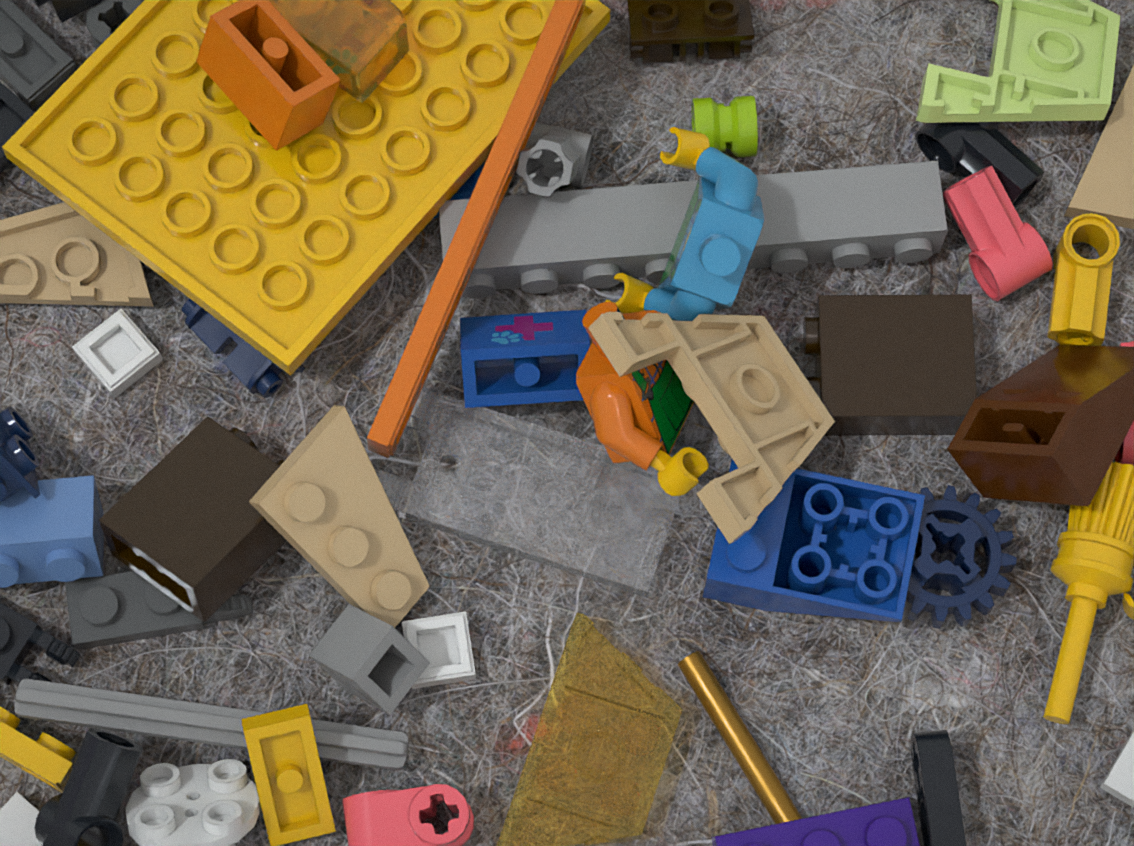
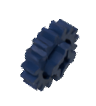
M948 485L941 500H935L928 487L921 488L919 494L925 495L915 548V559L912 564L906 600L911 603L907 619L915 621L924 610L931 613L933 628L940 629L947 614H953L961 627L967 626L971 620V607H974L978 612L986 616L995 605L989 593L1004 596L1011 583L999 573L1012 572L1016 565L1017 557L1002 553L1001 550L1010 545L1014 536L1012 531H995L994 525L1001 515L997 508L988 511L984 515L977 510L980 502L979 494L974 492L967 499L966 503L957 501L955 486ZM938 518L954 520L961 524L943 523ZM981 544L986 556V569L983 578L979 575L981 569L974 562V552ZM935 550L940 554L951 550L956 555L953 563L945 560L937 564L932 559ZM926 590H944L948 591L952 596L936 595Z

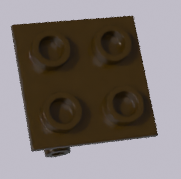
M627 0L630 26V59L642 58L643 64L673 61V44H677L679 62H685L686 43H695L697 61H704V42H708L709 59H740V53L752 52L754 28L749 0Z

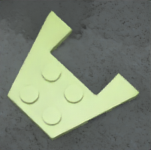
M989 0L996 2L999 6L989 77L928 63L922 81L916 121L924 123L1104 120L1112 100L1120 15L1090 0Z

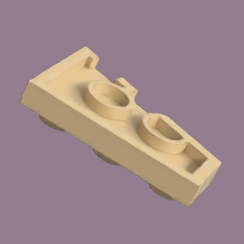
M65 202L0 220V303L154 307L142 261Z

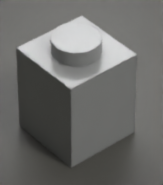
M350 604L347 605L309 654L346 691L391 715L430 664L393 626Z

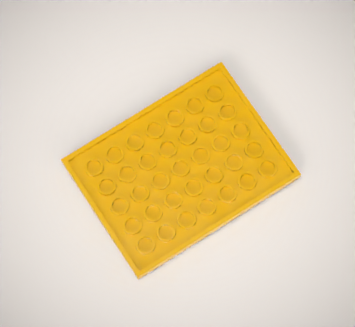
M144 0L2 148L7 159L291 376L434 218L441 206L452 198L488 158L555 0H269L316 53L326 44L325 41L312 33L318 25L325 20L336 29H339L349 17L364 26L353 40L367 49L360 58L354 57L353 53L347 50L342 53L332 51L329 57L324 59L325 63L327 61L334 63L333 55H339L341 63H334V68L331 70L334 71L339 66H345L351 69L352 74L350 76H338L340 83L323 125L277 151L196 62L210 16L239 0ZM586 0L584 13L553 84L610 22L611 9L600 1ZM346 54L351 55L349 64L343 63V57ZM356 60L358 65L355 68H351V62Z

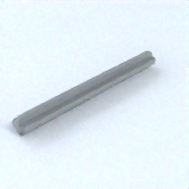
M33 679L21 680L16 690L14 704L15 714L21 718L247 749L241 719L265 714V712ZM311 719L320 760L395 771L403 769L406 763L409 743L408 735L404 732Z

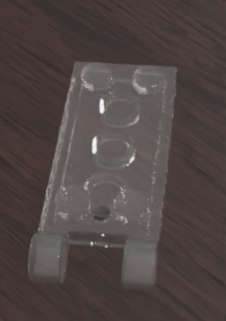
M425 387L422 388L406 427L415 430L429 429L432 431L413 482L375 469L397 517L648 598L681 496H671L665 493L658 482V471L650 466L645 471L632 462L613 463L605 446L484 407L465 408V401L431 391ZM445 459H452L458 466L453 473L447 474L440 470V463Z

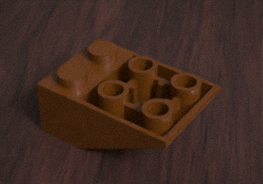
M1059 344L977 397L947 450L982 497L1089 507L1134 421V347Z

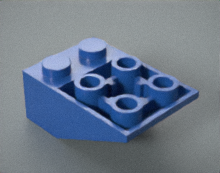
M733 459L731 460L729 472L738 469ZM797 468L782 485L783 488L774 500L759 514L758 520L752 528L737 541L729 544L717 526L703 598L771 612L901 622L925 495Z

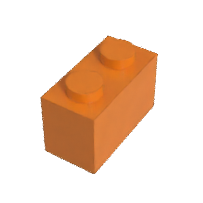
M239 0L210 16L196 62L276 151L323 125L339 86L340 78L269 0Z

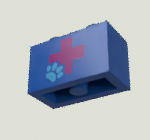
M586 309L460 318V347L465 408L583 400L576 384V372L590 347V336L582 323L583 317L587 313Z

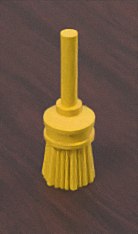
M1112 462L1089 507L1070 505L1067 531L1060 533L1057 546L1059 551L1057 558L1052 561L1050 570L1053 575L1068 586L1065 599L1071 602L1043 716L1051 722L1059 724L1070 723L1097 609L1106 607L1108 596L1126 593L1132 588L1133 578L1131 574L1134 566V466L1131 464Z

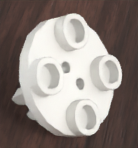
M223 759L213 764H192L181 767L169 763L154 764L141 773V786L132 793L125 807L129 835L140 846H238L237 842H240L254 828L261 811L256 784L247 777L246 766L241 761L235 759Z

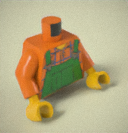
M614 302L599 303L587 311L583 317V326L592 339V343L576 372V384L592 417L596 437L605 446L613 463L632 462L645 471L651 466L658 471V482L665 493L671 496L684 495L699 483L697 478L705 473L709 467L704 455L691 447L682 448L673 457L670 456L694 401L685 393L681 380L667 360L619 377L588 328L601 314L621 311ZM643 310L622 314L623 319L641 320L647 313L661 312Z

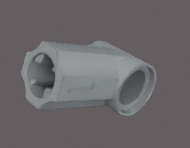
M536 123L526 147L520 152L516 173L524 178L530 193L550 197L560 186L564 185L582 189L591 158L593 135Z

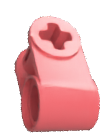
M433 784L404 790L371 791L351 795L342 800L348 846H463L470 839L474 830V815L471 806L457 789L447 784ZM440 803H446L452 813H459V818L448 821V832L444 834H439L432 824L426 823L427 818L436 816V805Z

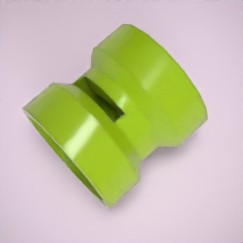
M736 96L729 103V106H724V103H716L712 98H692V131L705 134L709 139L710 147H714L721 152L730 149L736 157H757L758 128L754 96Z

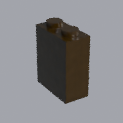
M972 294L819 295L814 317H804L803 351L804 355H815L816 376L806 377V379L835 420L824 436L956 434L972 403L977 398Z
M207 416L99 519L111 554L205 623L287 541L249 503L250 499L281 466L284 460L272 461L259 452L255 443L243 431L235 427L227 430Z

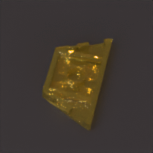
M576 612L497 846H595L642 838L683 709L660 687H655L642 674V669L624 652L620 653L594 627L595 623L584 614Z

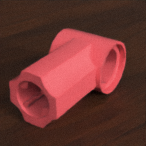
M993 166L985 167L961 179L942 192L948 208L972 251L969 254V264L973 275L982 290L992 300L999 301L1052 270L1053 262L1045 242L1030 224L1022 223Z

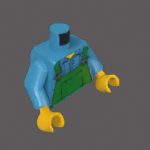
M671 127L669 132L675 134L678 138L677 151L675 154L661 151L660 159L667 165L694 170L700 177L658 288L653 289L646 282L624 273H617L613 279L624 283L625 288L622 297L614 303L622 314L655 310L667 313L671 320L693 321L699 314H712L715 309H726L733 305L762 230L764 214L761 197L757 196L758 180L750 168L718 149L710 147L709 139L705 134Z

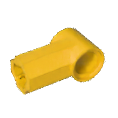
M1090 213L1073 218L1066 226L1053 255L1055 276L1047 338L1055 340L1060 345L1101 346L1104 342L1113 260L1120 246L1119 233L1115 225L1104 216ZM1077 242L1090 244L1097 250L1100 258H1083L1075 252L1072 244Z

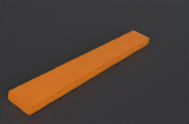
M555 0L367 436L369 451L389 458L390 455L394 456L517 169L520 152L529 141L584 13L586 0Z

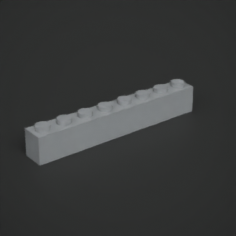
M938 160L756 175L758 180L757 196L761 197L764 223L747 269L771 267V270L777 273H792L805 269L808 264L833 262L834 266L840 268H853L862 266L871 259L895 257L897 261L903 263H914L926 260L935 253H940L948 229ZM698 180L554 192L550 197L537 194L505 196L462 297L469 299L485 298L493 295L496 290L521 288L524 292L539 294L553 291L558 288L559 284L584 283L589 288H608L620 283L613 279L617 273H624L634 278L646 277L649 282L660 283ZM470 199L448 200L439 209L443 260Z

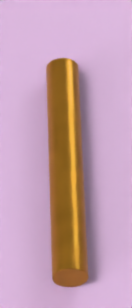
M696 651L682 659L678 663L679 668L774 823L801 819L802 816L701 652Z

